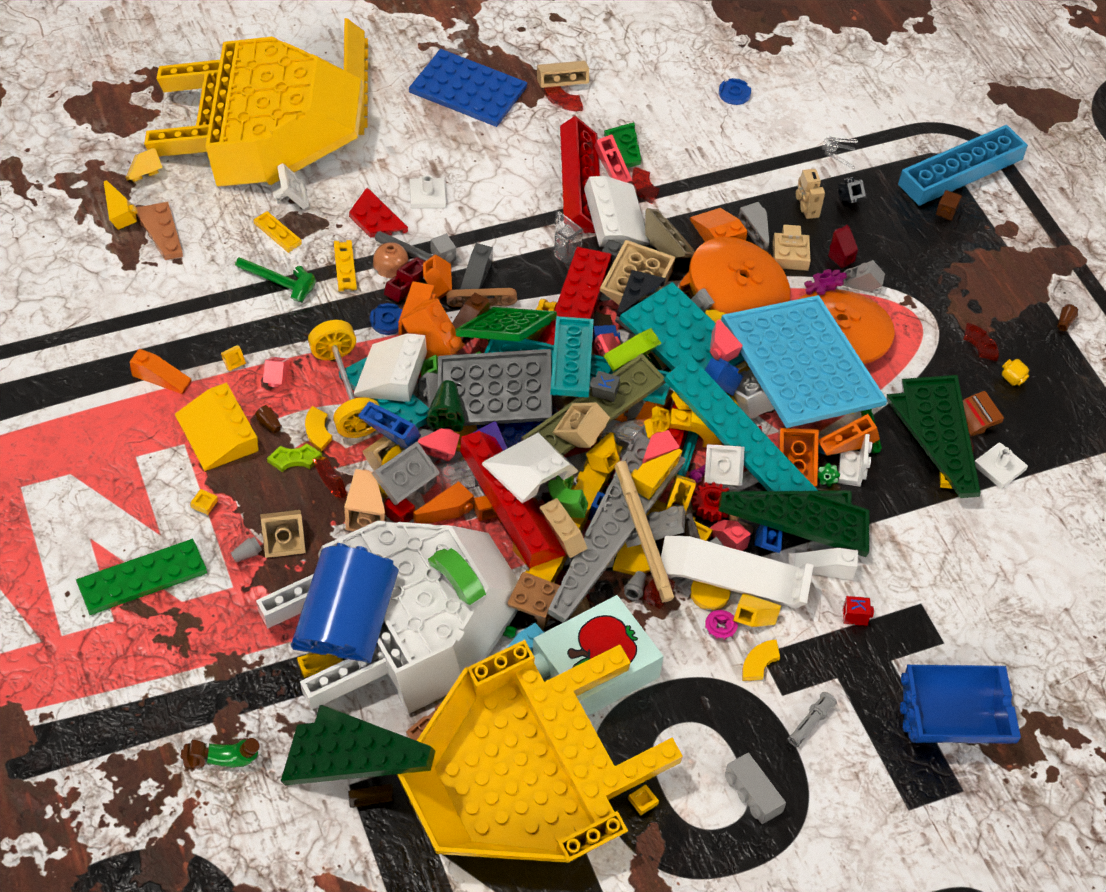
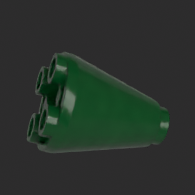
M445 380L441 383L426 415V422L433 429V432L441 428L451 429L454 432L463 430L465 417L457 386L451 380Z

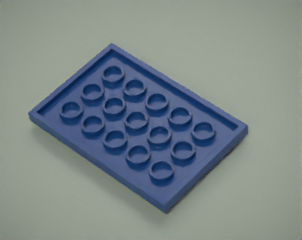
M440 49L409 86V93L497 127L525 91L527 82Z

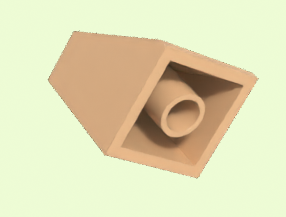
M355 469L344 507L346 530L356 531L373 522L385 521V510L378 482L369 470Z

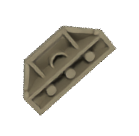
M647 208L645 210V236L650 240V244L659 252L674 256L675 260L692 258L695 253L694 249L658 209Z

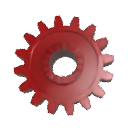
M705 482L704 487L698 485L697 490L693 491L691 504H693L692 510H696V515L702 517L703 520L706 519L711 522L727 518L728 514L719 512L718 506L719 496L722 492H729V488L723 489V484L716 486L715 482H712V485Z

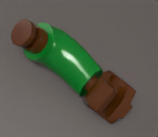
M248 738L236 744L209 743V747L206 748L207 743L192 739L191 743L184 744L180 758L183 759L184 767L191 769L202 768L205 764V759H207V764L222 767H244L251 764L257 758L260 744L255 738Z

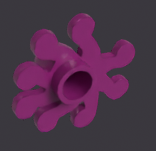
M830 269L824 270L822 274H814L813 279L815 282L806 281L804 283L807 288L805 290L806 294L811 295L816 291L817 295H824L826 291L836 290L837 286L844 284L843 279L847 278V274L841 273L840 270L832 272Z

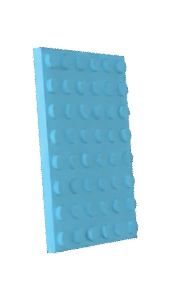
M819 295L722 315L721 321L743 345L740 351L786 428L886 405L887 399Z

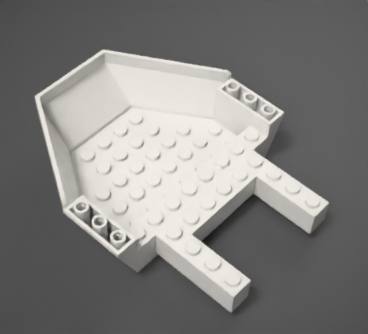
M376 521L323 545L318 553V557L323 548L336 546L337 543H342L352 548L362 546L368 549L370 553L393 560V564L399 569L371 663L346 659L300 681L302 693L311 710L319 707V705H324L389 674L398 690L399 699L408 714L445 697L466 666L469 667L489 656L502 637L505 628L510 625L519 611L507 605L518 579L489 533L450 525ZM452 548L458 552L478 577L486 595L471 605L460 600L449 580L441 572L430 566L428 558L433 556L436 551ZM314 574L256 600L259 614L267 629L301 613Z

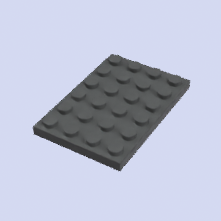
M551 349L438 356V388L445 380L455 382L465 417L463 426L488 425L494 421L497 424L545 421L552 416V395H550L552 376Z

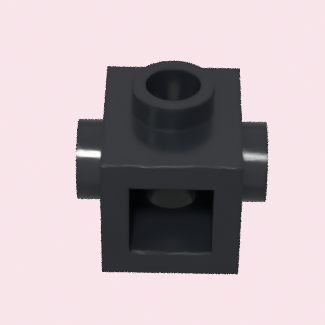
M854 177L844 179V183L838 184V194L841 201L853 203L859 201L858 198L866 196L863 180H854Z

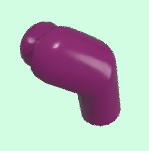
M706 464L692 470L689 478L699 483L702 477L705 476Z

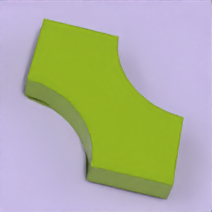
M309 444L296 449L279 446L267 458V462L281 472L293 466L311 469L322 458V453Z

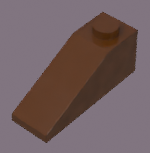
M474 293L464 303L452 322L455 329L489 310L490 300ZM460 337V338H461V340L464 342L468 337Z

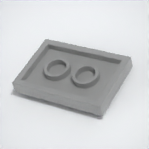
M415 442L372 472V475L394 505L440 474L418 442Z
M683 505L679 507L673 506L667 510L655 511L646 515L654 540L684 533L686 511ZM636 529L625 542L627 548L641 544Z

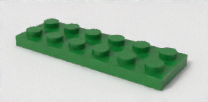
M192 538L78 578L76 583L88 613L92 615L207 574V569Z

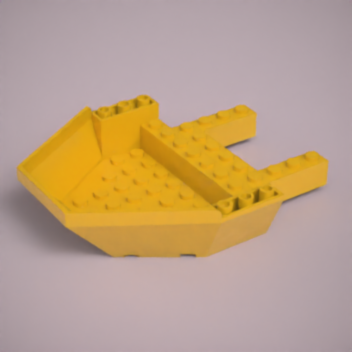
M272 36L226 41L222 45L220 60L159 66L157 81L163 92L202 89L196 126L146 131L144 145L147 150L155 148L158 157L207 152L217 187L267 182L268 185H272L280 181L277 168L280 164L283 163L291 171L296 172L358 138L364 85L357 76Z
M525 640L464 668L417 739V741L429 745L435 750L431 771L397 774L436 854L569 863L628 832L618 811L614 812L608 800L680 764L683 755L672 737L617 766H614L577 696L629 671L630 661L621 645L545 682L534 664L535 657Z

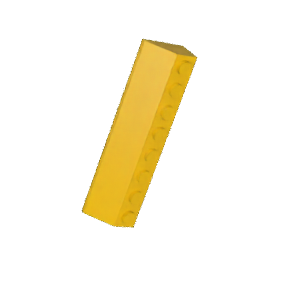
M344 18V70L360 78L364 85L358 135H364V128H368V118H364V116H368V106H365L368 105V94H365L368 93V83H365L368 82V71H365L368 70V60H365L368 59V49H365L368 48V38H365L364 30L348 18Z

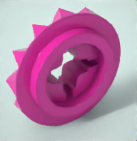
M716 610L707 616L705 628L708 630L709 635L712 634L716 639L723 638L725 640L727 637H733L737 631L738 623L733 621L734 615L730 612ZM718 623H719V624H723V623L725 624V627H724V628H723V627L717 628Z

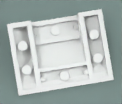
M539 433L482 463L521 503L535 497L540 485L557 475L565 480L578 472Z

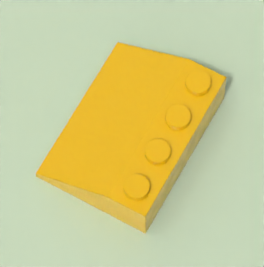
M227 382L208 389L175 413V417L204 472L259 451L257 436Z

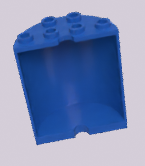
M337 543L336 546L323 548L291 642L292 649L321 655L332 654L338 658L371 663L399 569L393 564L394 561L370 553L368 549L362 546L352 548L345 544Z
M907 664L905 673L901 674L903 702L900 703V713L904 714L903 731L907 732L911 742L1016 744L1020 740L1021 735L1015 707L1012 706L1011 702L1012 692L1006 666Z

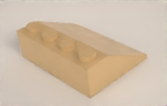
M625 240L600 287V291L620 305L631 271L635 270L666 278L664 286H659L655 289L654 293L666 286L673 272L675 257Z

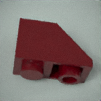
M848 225L834 231L828 254L843 269L855 262L858 252Z

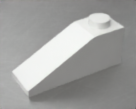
M833 548L795 553L794 566L800 567L805 563L814 565L813 575L853 580L857 570L858 551Z

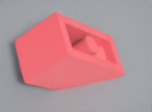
M719 319L716 321L712 331L710 353L717 361L721 358L729 362L738 357L743 345Z
M280 357L266 359L263 382L268 383L270 387H279V385L284 384L290 359Z
M441 428L420 438L417 442L427 455L449 462L455 455L460 434L454 433L451 429Z
M669 430L657 432L651 436L642 464L680 448Z
M721 519V521L710 527V529H713L711 536L713 538L717 537L724 546L740 551L748 547L751 533L738 521Z

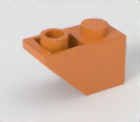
M433 255L423 263V277L429 285H434V293L437 294V298L440 300L452 290L451 264L438 255Z

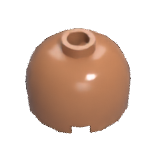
M394 242L382 244L376 249L373 256L374 270L376 269L380 276L386 278H394L397 270L408 263L406 250L400 244Z

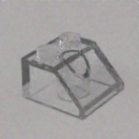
M558 210L555 214L554 255L557 259L567 264L572 261L576 248L582 247L583 229Z
M463 456L452 458L449 462L441 461L434 464L440 472L437 475L436 483L441 493L458 481L467 489L479 486L477 479Z

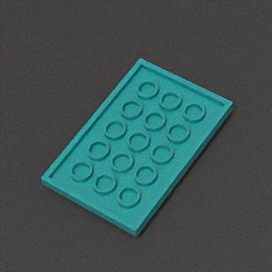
M673 282L620 315L619 319L635 335L652 328L661 342L652 352L671 370L675 369L690 356L705 370L710 359L713 358L710 353L712 331L716 323ZM740 352L738 357L730 360L728 363L736 367L745 359Z

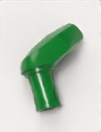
M302 266L295 267L296 270H293V274L298 280L295 283L290 298L303 303L307 294L313 290L316 278L312 273H307Z

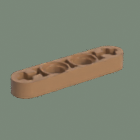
M513 288L451 290L446 295L447 304L451 307H462L474 293L490 300V306H507L517 302V292ZM488 296H495V298H491V299H489V298H487V297H488Z

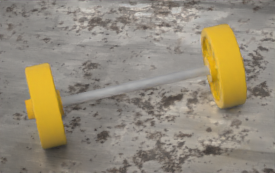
M343 320L323 322L310 332L308 343L312 354L316 358L321 360L336 359L349 401L340 405L333 415L337 432L347 438L367 436L376 429L361 420L358 415L369 401L378 406L380 405L371 398H354L341 357L350 353L356 345L353 327Z

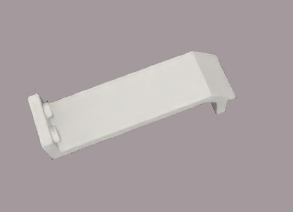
M665 536L661 554L669 580L673 577L688 578L796 609L807 604L814 566L812 564L805 563L797 567L690 536Z

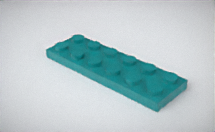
M556 316L550 395L589 398L594 319Z
M367 357L345 368L350 386L354 391ZM412 394L410 402L374 399L379 403L380 407L415 424L417 429L427 424L426 415L429 407L414 394Z

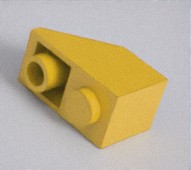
M155 148L134 156L126 175L127 181L132 179L133 182L143 179L142 175L147 173L149 176L159 173L158 169L163 167Z
M612 432L607 434L586 453L592 470L609 474L615 468L616 463L620 462L618 446Z
M742 593L733 621L751 627L776 625L781 605Z

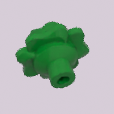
M827 463L825 466L819 467L818 478L822 485L826 483L830 487L832 484L838 483L840 473L837 471L836 465L831 466L830 463Z

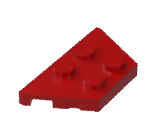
M369 188L364 190L349 211V217L370 238L375 237L378 231L388 235H392L393 231L402 230L403 233L408 232V226Z

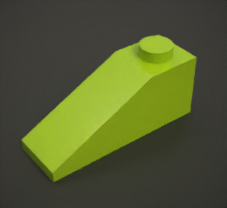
M652 328L603 356L611 369L615 371L641 353L644 356L649 354L661 342Z

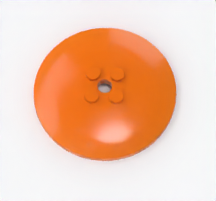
M734 237L713 238L700 245L691 258L689 266L691 283L696 293L701 289H706L715 302L710 307L711 310H718L719 312L729 314L790 301V285L782 267L768 252L751 242Z
M829 290L824 295H819L863 364L875 361L888 352L894 340L895 329L890 316L880 305L863 295L846 290ZM814 291L811 295L805 294L798 299L817 296V292Z

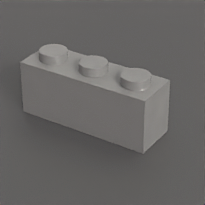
M749 752L727 764L725 771L727 782L735 787L739 798L747 803L755 819L764 824L783 813L786 805L785 800Z

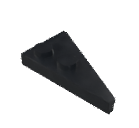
M632 270L617 310V316L620 317L621 314L629 310L634 304L637 305L645 300L647 296L652 295L657 287L664 286L666 278Z

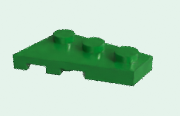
M634 122L604 130V137L613 135L627 168L641 165V155Z

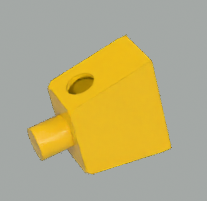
M676 474L665 510L675 506L672 503H677L680 506L683 505L685 511H687L696 486L695 480Z

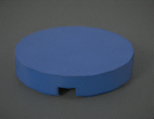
M731 78L726 82L724 80L719 85L718 94L724 102L740 105L748 102L750 99L751 87L747 86L748 83L741 79Z
M391 303L378 305L370 314L371 327L380 334L391 335L398 333V321L403 309Z

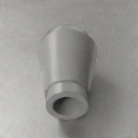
M253 537L251 539L247 538L230 553L237 563L259 555L258 553L262 549L256 538Z
M637 571L625 585L624 594L628 599L635 601L643 596L646 574L644 572Z

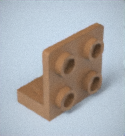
M522 572L507 605L535 616L537 625L541 630H544L551 615L547 614L548 609L560 585Z

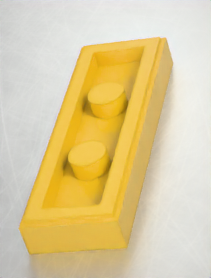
M268 211L253 219L254 224L288 253L302 244V240Z

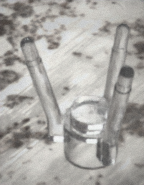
M831 136L825 137L822 145V150H825V154L855 169V166L832 152H836L838 147L854 151V147L839 144V142L857 143L858 140Z

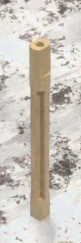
M626 461L617 462L615 470L662 603L672 601L674 595L627 463Z

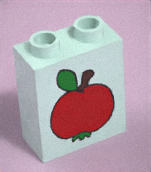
M618 595L533 638L532 654L535 657L534 664L541 677L545 678L546 681L618 645L622 646L630 661L629 671L577 696L587 716L659 678L664 657Z

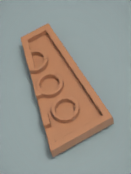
M168 202L136 207L138 212L136 217H138L141 225L148 232L149 237L155 242V246L163 258L169 260L183 257Z

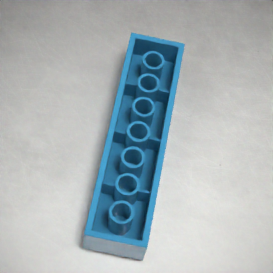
M1006 124L903 169L898 185L920 206L942 196L945 190L954 191L1023 160L1028 145Z

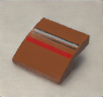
M986 391L963 400L970 437L984 433L987 427L1003 422L1004 417Z

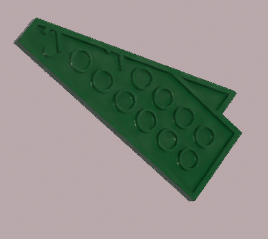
M958 375L902 379L903 393L887 394V402L960 498L980 497L981 492Z
M852 491L722 492L719 496V512L834 548L857 550L858 555L867 557L869 554V510L851 504Z
M319 705L314 723L298 724L296 727L281 782L286 786L431 771L435 750L431 746L327 706Z

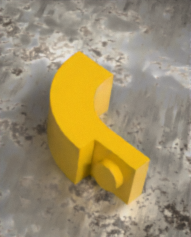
M672 408L670 428L697 433L703 439L702 447L707 448V444L722 445L719 438L692 410Z

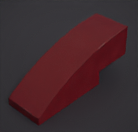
M416 257L399 268L396 276L386 282L384 295L397 302L405 298L410 291L412 282H420L423 279V263L425 261Z

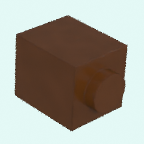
M945 190L939 202L936 215L952 221L962 196Z

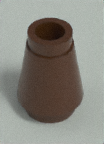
M1066 304L1062 307L1057 325L1058 329L1062 331L1068 330L1078 317V308L1076 306Z
M264 405L256 411V420L272 431L273 434L281 430L282 425L271 407Z

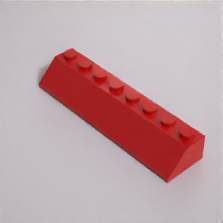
M574 116L560 125L564 224L575 233H595L584 187L589 177L600 176L599 156L594 147L598 137L593 129L577 116Z
M481 431L461 436L460 452L529 569L565 556V551L534 500L531 498L521 503L482 465L485 460L503 451L496 438Z

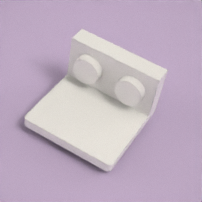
M865 434L860 451L852 450L840 453L838 471L840 477H838V483L860 487L862 480H866L867 468H870L871 464L869 453H871L872 442H869V434Z

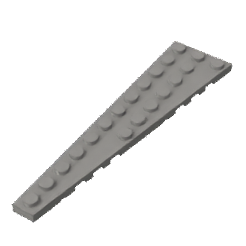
M637 431L621 460L626 461L630 474L634 469L638 470L642 465L650 441L648 437ZM682 456L679 463L650 500L638 494L645 515L684 465L686 459ZM616 472L585 533L584 541L588 549L575 555L548 609L547 614L562 623L570 618L636 529Z

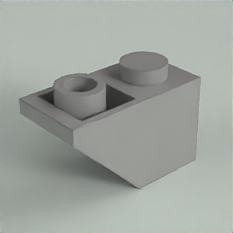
M874 260L862 263L859 266L844 271L847 274V278L843 279V286L868 292L882 287L885 273Z

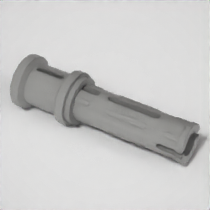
M822 692L819 700L810 706L809 714L788 737V741L793 746L799 747L819 720H824L829 709L835 707L837 704L836 699L828 692Z

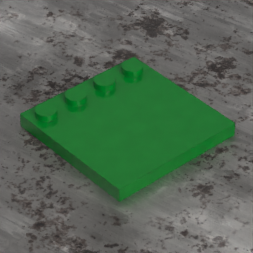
M492 307L455 329L457 337L520 342L544 326L550 325L556 319L557 311Z

